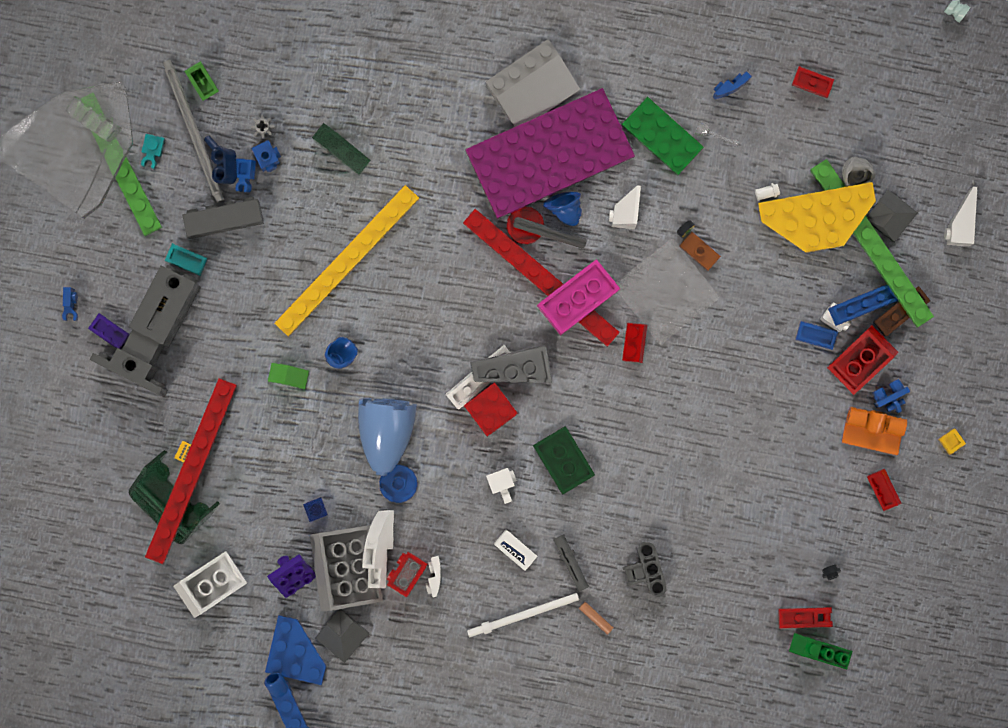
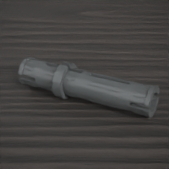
M563 534L553 539L561 554L559 557L564 560L578 589L577 591L580 592L588 588L589 585L573 555L575 552L573 549L571 550L565 535Z

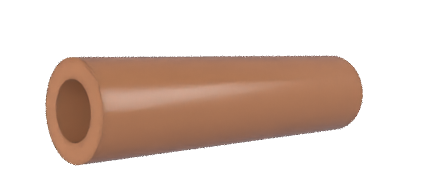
M586 602L579 607L607 635L614 628Z

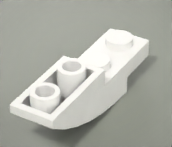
M394 510L378 511L370 526L365 542L362 568H368V588H386L387 549H393Z

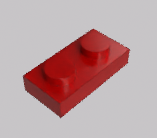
M799 66L792 86L828 98L835 79Z
M627 323L622 361L643 363L648 325Z

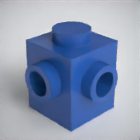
M269 140L251 148L263 172L266 170L271 172L278 168L277 165L280 164L278 158L281 155L277 147H272Z

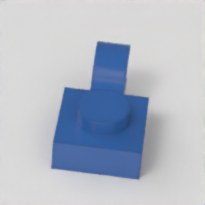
M63 287L64 312L62 319L64 321H67V316L70 313L73 314L74 321L78 320V314L73 309L74 304H77L78 295L75 289L71 287Z

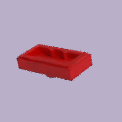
M885 468L867 476L883 511L901 504Z

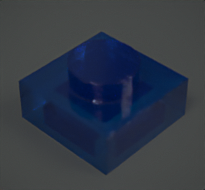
M322 497L303 504L309 522L328 516Z

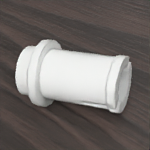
M771 183L770 186L755 189L757 201L773 196L777 198V195H780L778 184Z

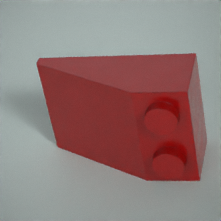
M871 325L827 368L855 395L899 352Z

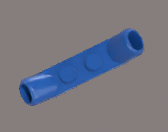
M279 672L267 676L264 684L274 701L285 727L309 728L293 696V691L288 681Z

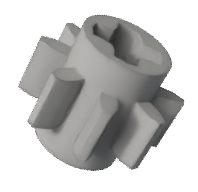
M261 115V119H253L255 126H251V129L256 130L255 137L261 135L262 139L265 140V136H273L271 129H275V126L269 125L272 121L271 118L265 120L264 116ZM262 124H265V125H266V128H264V131H261V130H260V128L262 127Z

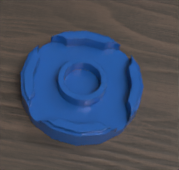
M396 465L392 472H388L387 476H381L379 481L380 491L383 496L395 503L406 502L411 499L416 493L418 485L414 472L403 465Z

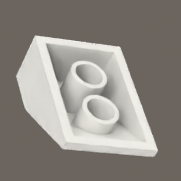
M225 551L175 584L174 588L193 617L196 618L247 584V582Z

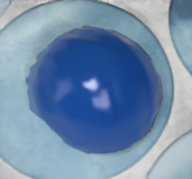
M339 337L327 346L324 356L330 366L342 369L354 361L358 349L350 339Z

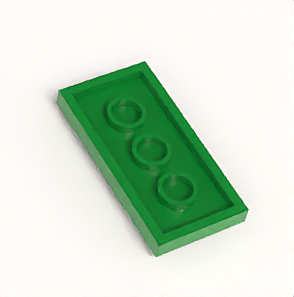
M648 96L622 124L630 134L677 176L704 148Z

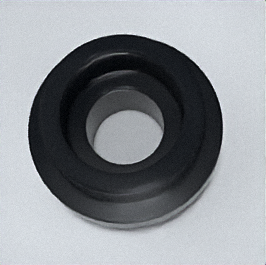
M836 564L822 569V577L833 580L839 577L838 573L841 570Z

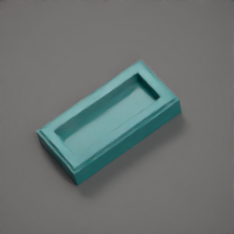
M172 243L164 261L201 276L208 259Z

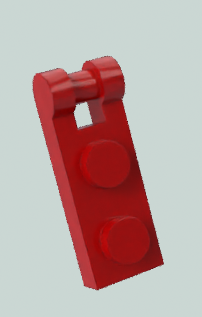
M832 607L778 609L779 628L833 627L830 615ZM818 614H823V621H818Z

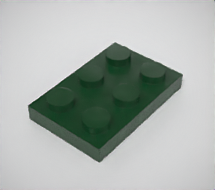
M566 426L533 445L562 495L595 476Z

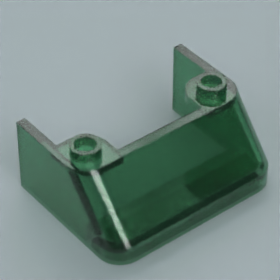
M166 450L162 451L144 466L129 489L131 499L157 525L174 487L167 480L170 476L168 466L161 462L167 454ZM217 501L209 508L208 505L201 502L195 505L190 502L174 541L178 544H184L211 517L220 503Z

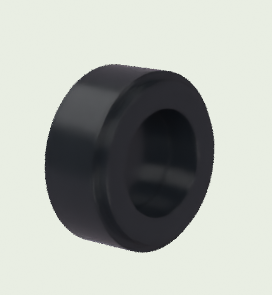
M688 220L677 230V234L683 238L695 227V224Z

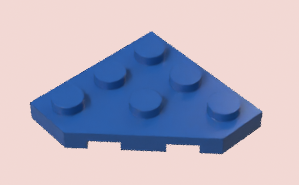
M278 615L265 672L270 674L279 672L283 677L322 685L326 664L302 628L299 620Z

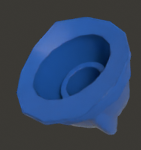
M578 192L560 193L544 201L543 206L551 210L564 224L575 226L579 223L582 213L579 200L581 194Z

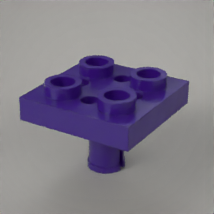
M300 554L289 560L288 556L280 557L277 561L280 568L267 576L285 598L295 594L297 590L316 578L315 571Z

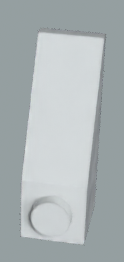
M972 187L968 191L948 228L945 229L944 237L947 240V245L971 246L974 244L977 187Z

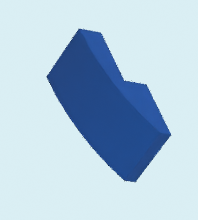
M746 71L743 75L739 73L732 82L734 84L729 80L725 83L721 81L714 88L713 98L719 99L734 93L743 87L752 76Z

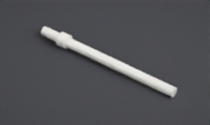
M577 593L490 623L489 621L481 623V626L469 629L467 632L469 638L482 633L488 634L493 629L576 602L579 598Z

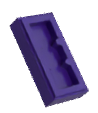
M98 313L88 327L90 331L116 349H122L130 335L100 313Z

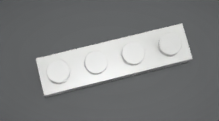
M503 345L490 357L511 352ZM471 372L445 395L459 410L491 382H475Z

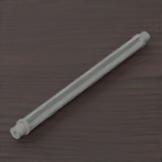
M171 60L163 62L164 71L168 76L212 191V196L215 198L216 203H221L225 201L223 190H221L219 183L214 182L212 179L213 167L177 76L176 68Z

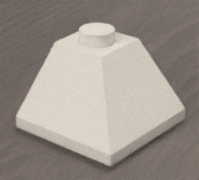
M637 185L614 206V210H610L609 222H612V227L635 229L638 220L641 186Z

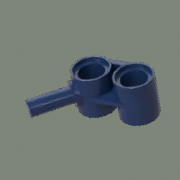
M206 136L204 141L212 149L211 159L217 164V167L212 171L213 181L221 184H234L237 179L235 151L219 146L210 136Z

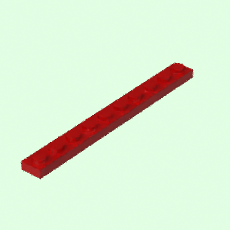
M474 209L463 222L468 229L545 295L549 296L563 285L561 281L478 210ZM595 310L578 322L606 347L620 333Z
M218 378L145 558L164 565L236 391V384Z

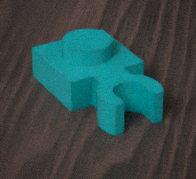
M150 134L145 135L141 152L146 154V156L141 160L142 167L146 166L147 161H152L151 168H156L157 162L155 157H161L165 138Z

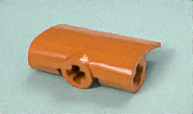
M850 407L845 422L842 443L898 455L901 437L906 432L907 420L889 416L881 411H867Z

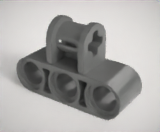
M642 542L637 548L640 562L622 567L627 575V586L646 581L649 593L660 597L666 592V583L657 551L652 543ZM644 545H649L652 549L651 554L648 556H644L641 552ZM649 564L656 565L657 571L655 574L650 575L647 572ZM656 582L662 585V590L659 593H654L652 590V586Z

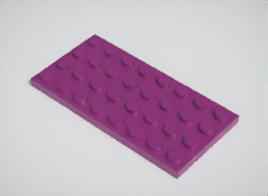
M603 88L465 149L497 219L635 157Z

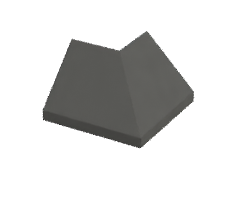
M887 190L866 217L873 227L895 242L918 212L890 190Z
M339 609L315 639L345 663L369 635V632L342 609Z

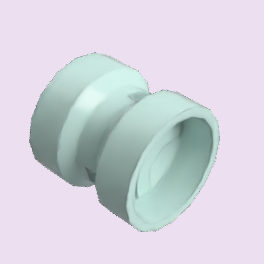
M952 0L944 12L947 15L952 14L954 19L960 23L971 7L967 4H960V0Z

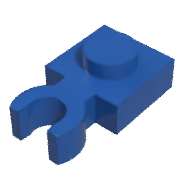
M236 159L237 178H239L235 187L236 191L243 192L244 186V192H251L250 179L255 178L256 160Z

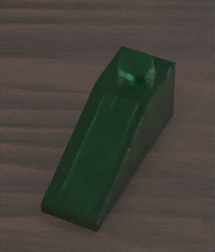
M325 123L320 126L312 137L317 145L358 175L362 173L371 161Z

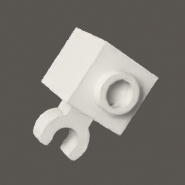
M506 468L487 475L492 493L501 492L505 504L512 502L508 488L515 486L513 482L517 481L513 470L509 471Z

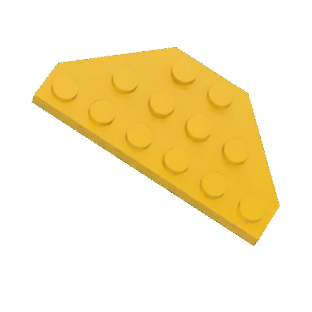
M873 182L761 202L758 205L763 224L805 253L845 246L851 235L875 204L876 199Z

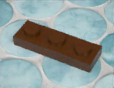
M918 286L915 289L927 305L931 300ZM898 302L873 323L886 337L910 317L900 302Z

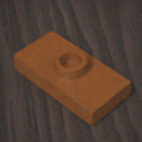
M693 232L679 246L707 271L721 257Z

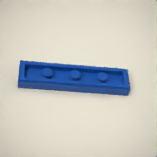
M886 284L832 306L828 310L835 326L896 302L898 299Z

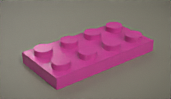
M596 259L537 304V307L561 336L616 294L620 288Z

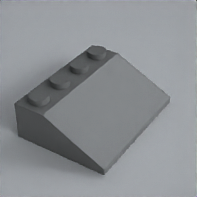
M549 39L486 81V88L514 127L549 112L580 91V88Z
M371 525L310 535L321 612L383 602L381 588H368V568H362L365 542Z

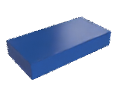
M800 321L795 340L833 350L838 331Z

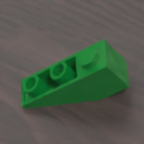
M796 633L793 635L789 649L791 653L846 670L848 669L853 652Z

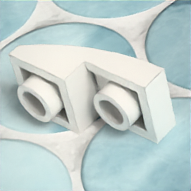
M439 556L431 557L432 562H428L431 574L435 573V577L428 578L429 582L426 583L427 592L432 594V597H437L440 587L441 566Z

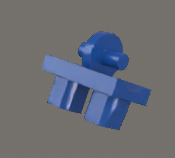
M897 379L888 384L893 394L887 396L883 387L873 392L876 401L873 404L876 408L891 402V405L886 407L887 411L895 410L897 413L902 412L900 406L906 402L903 398L899 401L896 399L909 393L910 390L908 387H904L901 381Z

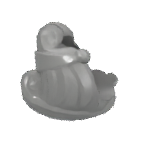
M857 156L849 158L843 166V182L846 187L872 182L876 176L873 165L866 159Z

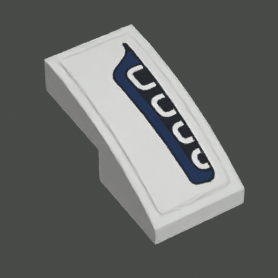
M507 530L494 543L496 547L525 571L537 558L536 554Z

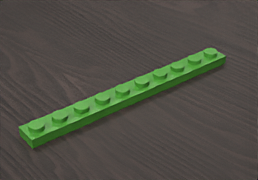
M827 159L810 170L823 191L846 187ZM865 216L853 235L918 328L932 319L934 315Z

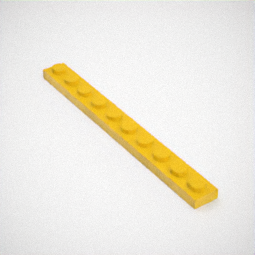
M405 185L274 324L289 337L419 200V197Z

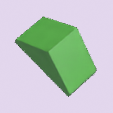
M201 61L184 71L203 101L219 92Z
M271 363L268 382L305 389L309 370Z

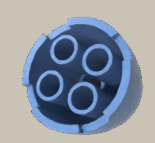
M372 398L359 399L358 423L363 451L371 469L376 471V475L387 476V473L392 472L409 443L415 422L417 404L409 405V401L382 398L371 401Z

